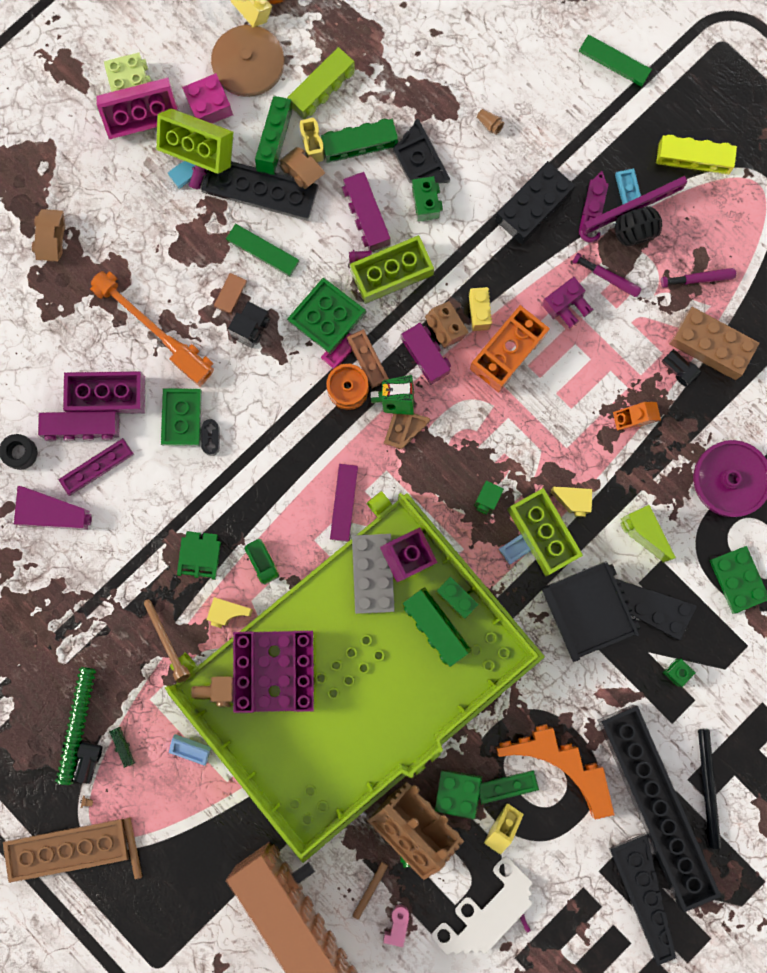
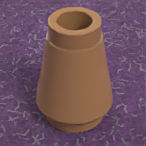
M481 109L477 114V119L491 134H498L504 127L502 118L487 110Z

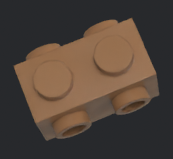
M450 301L432 308L425 316L428 325L432 328L443 348L461 341L469 333Z

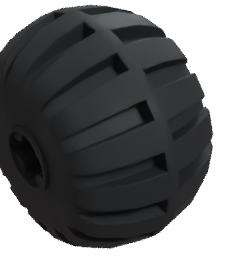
M644 207L623 214L617 218L615 224L616 237L624 246H633L658 237L662 231V218L653 207Z

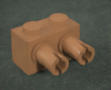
M212 677L210 686H192L191 696L194 699H210L218 707H231V703H233V677Z

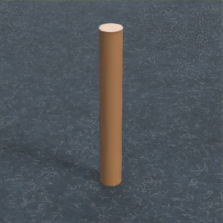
M131 817L123 819L134 879L142 878V872Z
M381 862L352 915L354 918L360 919L388 868L386 863Z

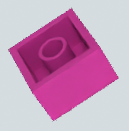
M216 73L182 87L194 117L213 124L233 115L230 103Z

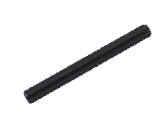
M701 728L698 729L709 847L711 849H720L721 839L710 730Z

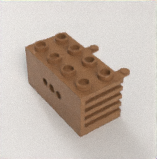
M406 782L390 794L367 821L412 869L425 880L443 869L446 862L450 860V857L455 853L454 851L458 850L459 845L464 840L457 831L447 824L448 818L444 815H439L431 807L430 803L418 794L419 788Z

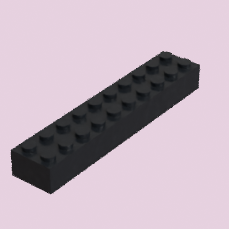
M630 705L598 719L597 721L678 907L685 913L721 897L637 705Z

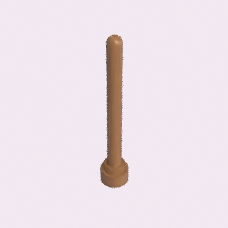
M145 600L144 606L174 667L173 677L176 683L184 682L190 678L191 674L187 667L181 665L152 602Z

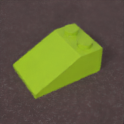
M650 505L621 518L622 522L620 524L623 531L628 533L631 538L662 562L676 558Z

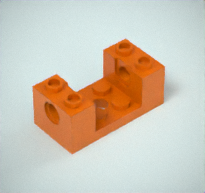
M519 305L472 361L470 370L499 393L531 351L535 350L543 341L550 328L523 306ZM513 342L516 345V349L509 351L506 349L505 344Z

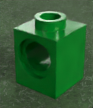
M675 659L663 671V674L679 687H683L696 673L682 659Z

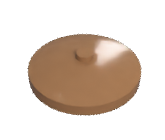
M241 25L226 31L217 40L212 50L211 65L213 73L217 74L225 90L238 96L252 97L269 91L277 84L284 70V54L281 44L271 32L259 26L253 28L251 25Z

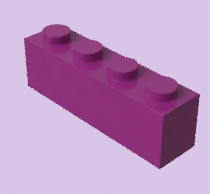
M365 172L343 179L344 186L341 188L344 197L349 198L350 203H348L351 214L355 213V225L358 231H362L363 236L361 240L364 247H368L373 252L391 245V238Z
M115 411L40 412L38 435L44 438L45 441H56V438H63L64 441H75V438H83L85 441H93L94 438H102V440L107 441L113 440V437H119V414Z

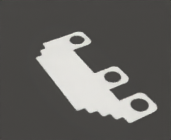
M508 857L502 858L493 869L496 876L505 886L483 910L468 897L456 907V914L467 927L457 935L448 924L441 923L432 933V939L447 956L452 952L458 955L461 951L465 954H468L470 951H473L475 954L482 951L486 954L532 905V902L529 900L532 894L529 887L532 885V882ZM503 863H508L512 867V873L507 877L502 876L499 872V868ZM464 904H471L473 906L474 913L471 917L462 915L461 908ZM441 929H446L450 933V939L446 943L438 940L437 935Z

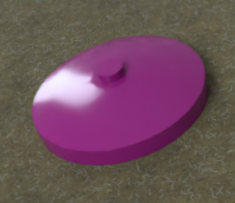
M727 440L709 447L699 457L694 468L693 482L697 496L709 510L721 516L741 517L756 511L767 500V459L757 448L743 441Z

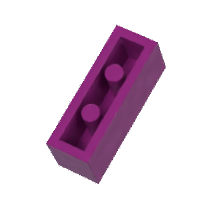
M418 323L403 332L401 340L429 384L432 385L450 374L451 364L446 357L443 358L440 354L441 349L436 341L433 342L429 337L431 336L429 329Z

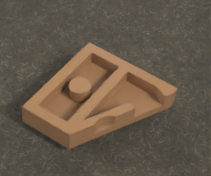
M415 413L414 415L393 414L384 444L402 450L430 422V418Z

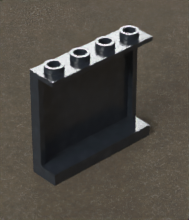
M607 561L541 588L573 662L581 660L580 657L633 635L639 636L637 630L640 629L636 618L632 619L630 615L632 608L628 600L624 601L622 594L625 592L621 583H617L614 578L617 573L613 564L609 565Z

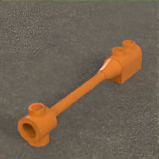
M101 271L95 275L91 281L92 287L90 290L100 299L110 296L115 298L163 341L164 345L173 353L169 358L170 361L195 384L201 387L212 375L214 368L211 366L214 363L206 356L202 359L198 355L200 351L193 344L187 346L165 334L116 290L118 284L115 282L117 278L110 271L107 274Z

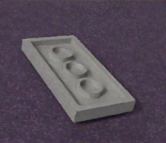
M391 534L352 536L355 614L394 612L393 574L380 549L381 546L391 541Z

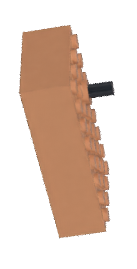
M268 842L235 866L226 881L285 973H358L353 965L350 966L346 960L348 957L343 948L337 947L335 943L336 938L332 931L326 930L324 926L325 921L321 914H316L312 908L314 904L310 897H305L301 891L303 889L301 882L316 872L310 862L292 872L286 861L283 863L279 857L281 853L275 844L272 846Z

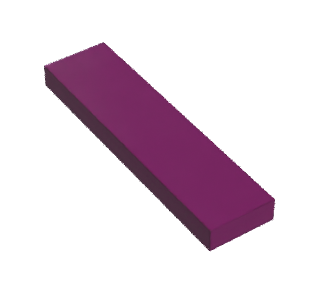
M122 438L58 480L66 493L71 496L133 456L134 453L125 439Z
M339 464L330 540L349 541L358 466Z

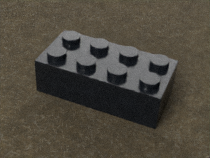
M547 161L497 212L495 221L523 245L573 193L575 185Z

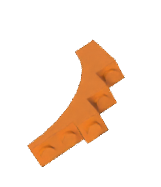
M547 724L536 726V730L532 731L533 739H530V736L518 739L519 742L511 744V741H504L499 743L500 746L495 747L498 757L511 755L531 756L558 767L579 787L594 819L614 815L604 768L600 765L597 766V763L585 765L583 769L579 749L576 746H572V744L561 745V749L558 750L554 729L548 727Z

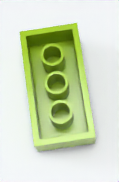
M170 108L159 113L157 116L156 150L219 174L231 167L234 132Z
M418 235L351 263L350 272L364 303L367 304L433 276L434 267Z
M544 488L507 509L545 576L583 556Z

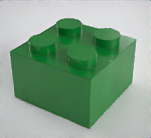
M443 769L440 776L435 811L475 819L483 776Z

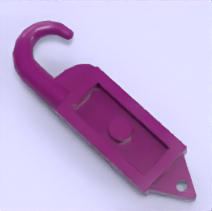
M602 171L589 182L579 227L580 237L588 243L597 241L601 235L598 232L595 237H589L583 234L581 228L584 222L602 215L609 185L606 183Z

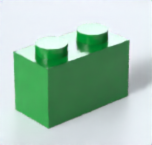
M485 481L474 504V507H477L476 511L487 515V513L491 514L504 488Z
M449 577L436 591L463 619L479 605L452 577Z

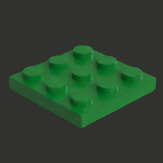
M323 277L287 318V321L327 353L331 354L366 314V309Z

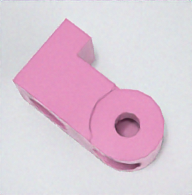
M398 904L391 911L393 920L391 931H385L383 943L403 947L409 921V911L406 906Z

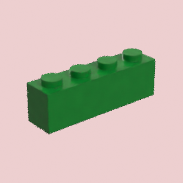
M273 96L255 157L256 171L275 175L292 115L291 99Z
M386 118L376 123H363L358 127H346L341 131H328L321 135L327 163L391 149L398 143L393 119Z
M425 587L402 603L405 606L404 610L407 615L414 618L417 622L416 627L420 632L425 633L428 637V643L432 648L437 649L440 653L439 657L445 665L448 664L451 667L472 651Z

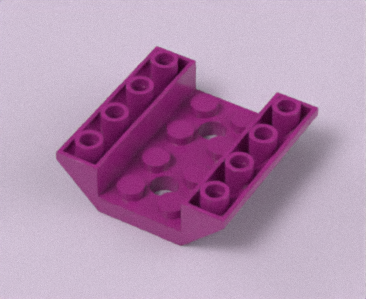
M313 631L233 632V713L314 711ZM271 646L279 647L280 654L277 657L270 656L269 649ZM273 685L280 688V694L277 697H272L269 694V688Z

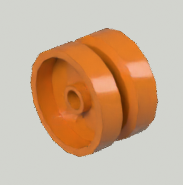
M341 364L330 372L326 382L327 392L334 405L344 410H353L360 407L367 400L369 393L368 378L361 368L353 364Z

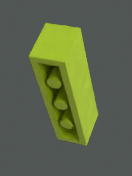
M338 47L287 97V99L292 101V109L303 119L312 116L316 108L321 103L324 104L328 100L329 95L333 91H337L341 87L342 82L354 74V61Z

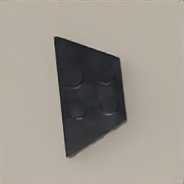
M419 118L416 119L410 130L403 135V139L393 148V152L409 183H412L413 179L432 176L435 178V183H449L450 177Z

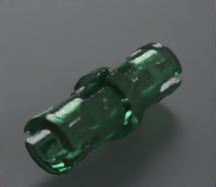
M121 726L109 731L116 747L114 750L118 752L123 768L136 763L129 749L130 743L126 742Z

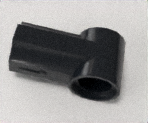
M674 349L661 361L675 374L677 381L685 387H688L701 374L700 369L694 363L687 362Z
M85 741L81 743L77 755L79 760L73 780L79 783H91L96 763L101 758L103 746Z

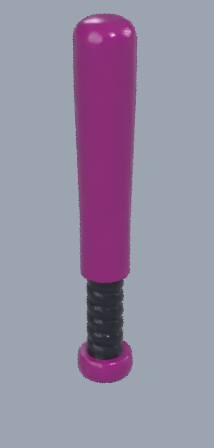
M577 253L572 261L574 264L578 263L588 268L595 275L631 296L638 297L641 293V287L598 264L595 265L581 257L580 253Z
M734 268L686 274L682 277L667 278L664 276L661 277L662 288H667L668 285L732 280L736 278V270Z

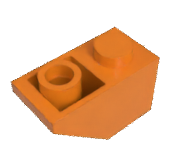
M642 402L613 412L617 431L661 421L657 402Z

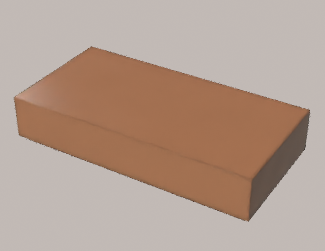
M229 273L214 307L232 315L247 284V280Z

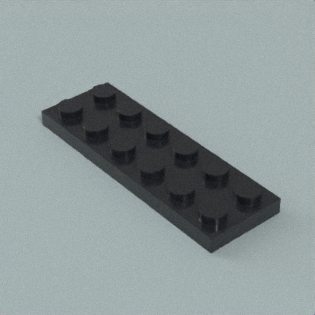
M231 161V167L219 174L207 170L201 191L205 194L309 221L319 186L312 183L304 189L303 186L300 187L293 177L278 173L273 175L256 171L255 167Z

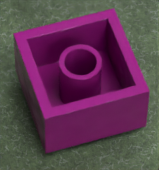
M420 527L380 547L396 582L402 581L438 563Z

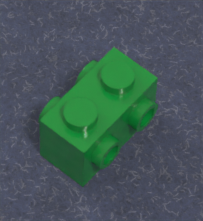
M434 176L413 179L412 192L417 222L439 219L440 212L443 211L442 201L438 200L437 194H440L439 183H435Z

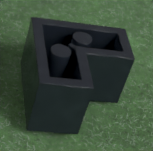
M248 301L241 314L236 312L228 327V331L232 339L253 348L255 344L259 343L262 337L260 333L263 328L266 329L268 327L270 315L267 310Z

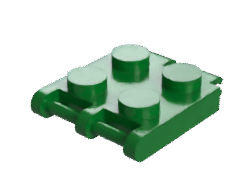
M187 531L186 538L182 537L177 576H182L183 574L192 575L194 578L201 576L216 580L221 542L217 541L218 535L204 533L203 539H200V532ZM183 569L195 570V572L183 571ZM200 571L212 572V574L200 573Z

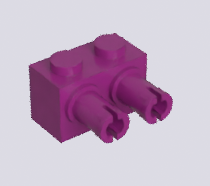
M574 276L547 296L542 303L543 308L552 319L560 316L569 329L579 322L568 309L571 305H575L583 317H586L594 310L583 298L586 290Z

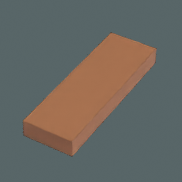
M364 329L348 336L346 339L362 370L365 372L371 388L382 384L383 380L389 379Z

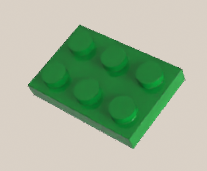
M163 388L162 446H200L201 389Z
M747 546L709 560L732 614L767 601V591Z

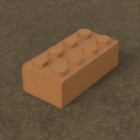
M691 307L686 312L669 345L737 380L743 375L759 342L704 312Z

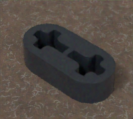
M213 419L204 421L201 427V447L208 456L216 455L220 449V427ZM210 424L216 427V429L212 430V436H210L209 431L206 429ZM209 439H212V444L216 446L212 448L211 452L206 448V446H209Z

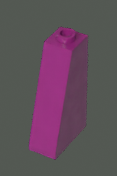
M17 486L15 525L88 530V526L91 525L92 515L90 511L26 487Z

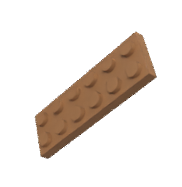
M123 818L3 842L8 883L129 859Z

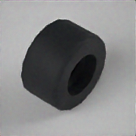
M12 434L1 442L0 458L7 466L23 470L32 466L36 461L38 455L37 447L28 437L21 434ZM17 445H22L25 448L24 455L20 459H15L12 456V451Z

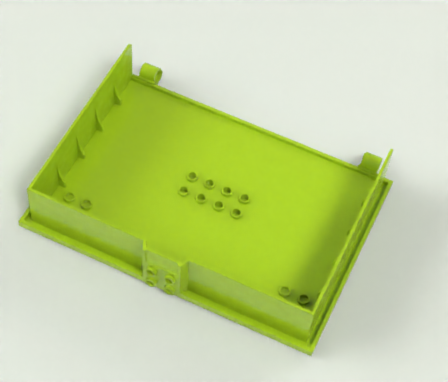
M382 491L371 498L366 504L377 518L357 534H391L392 541L420 527L438 562L399 582H396L393 576L394 612L355 614L351 539L240 631H313L314 711L233 713V703H231V707H218L210 699L192 698V686H210L212 677H233V637L198 666L186 652L182 654L178 659L181 665L188 668L191 674L190 678L184 682L165 687L167 694L302 863L307 861L406 775L412 778L414 773L418 775L423 771L427 761L431 760L433 762L441 755L443 751L441 745L545 658L542 652L408 493L405 495L402 493L398 494V501L393 505ZM449 577H452L479 604L465 619L436 592ZM424 587L472 649L469 654L451 667L441 661L440 653L436 648L434 649L427 641L428 637L424 632L422 633L416 627L417 622L413 617L408 616L404 610L405 606L402 603ZM278 646L270 647V656L277 657L280 654ZM171 663V664H170V667H171L172 670H174V667H173V665H172V663ZM276 685L271 686L269 694L272 697H277L280 694V688Z

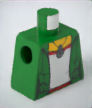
M408 375L383 380L382 391L371 392V402H382L383 412L414 415L413 376Z

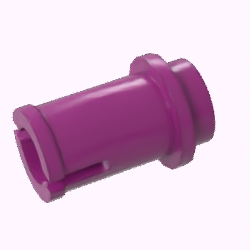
M195 165V167H192L193 173L189 186L200 190L203 176L207 172L205 171L206 169Z
M352 250V252H349V263L372 255V251Z

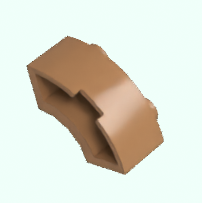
M295 147L279 160V166L285 174L288 173L289 176L294 177L296 183L305 189L324 175L325 172L311 156L307 158L303 154L305 152L303 149Z
M41 209L39 215L35 216L34 220L36 229L35 241L32 242V252L35 253L36 260L59 261L63 254V235L66 228L64 211Z

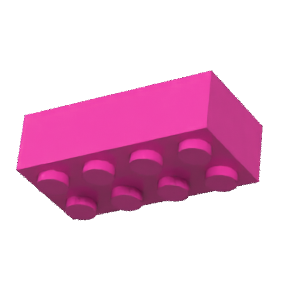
M169 77L96 96L97 108L109 139L156 128L159 113L170 108L179 111Z

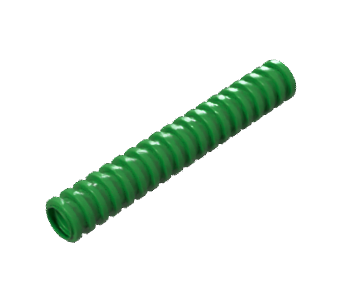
M79 668L80 674L77 675L79 680H76L78 685L75 686L76 692L73 694L75 698L72 699L74 704L71 705L73 709L70 711L71 717L68 718L70 723H67L69 728L66 729L67 735L64 737L66 741L63 742L65 747L62 748V751L64 752L61 754L62 760L59 761L61 766H58L60 771L57 772L58 778L55 780L58 784L71 785L74 783L72 778H74L73 773L76 771L75 766L78 764L76 762L78 759L77 754L81 745L80 741L83 739L81 735L84 734L82 729L85 728V716L88 715L86 710H89L87 705L90 704L89 698L92 696L90 692L93 691L91 686L94 685L92 681L95 679L94 673L97 672L92 668Z

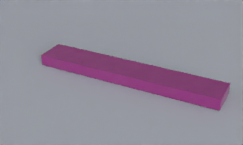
M685 176L584 222L581 230L584 235H587L616 221L623 214L647 207L683 190L688 181Z

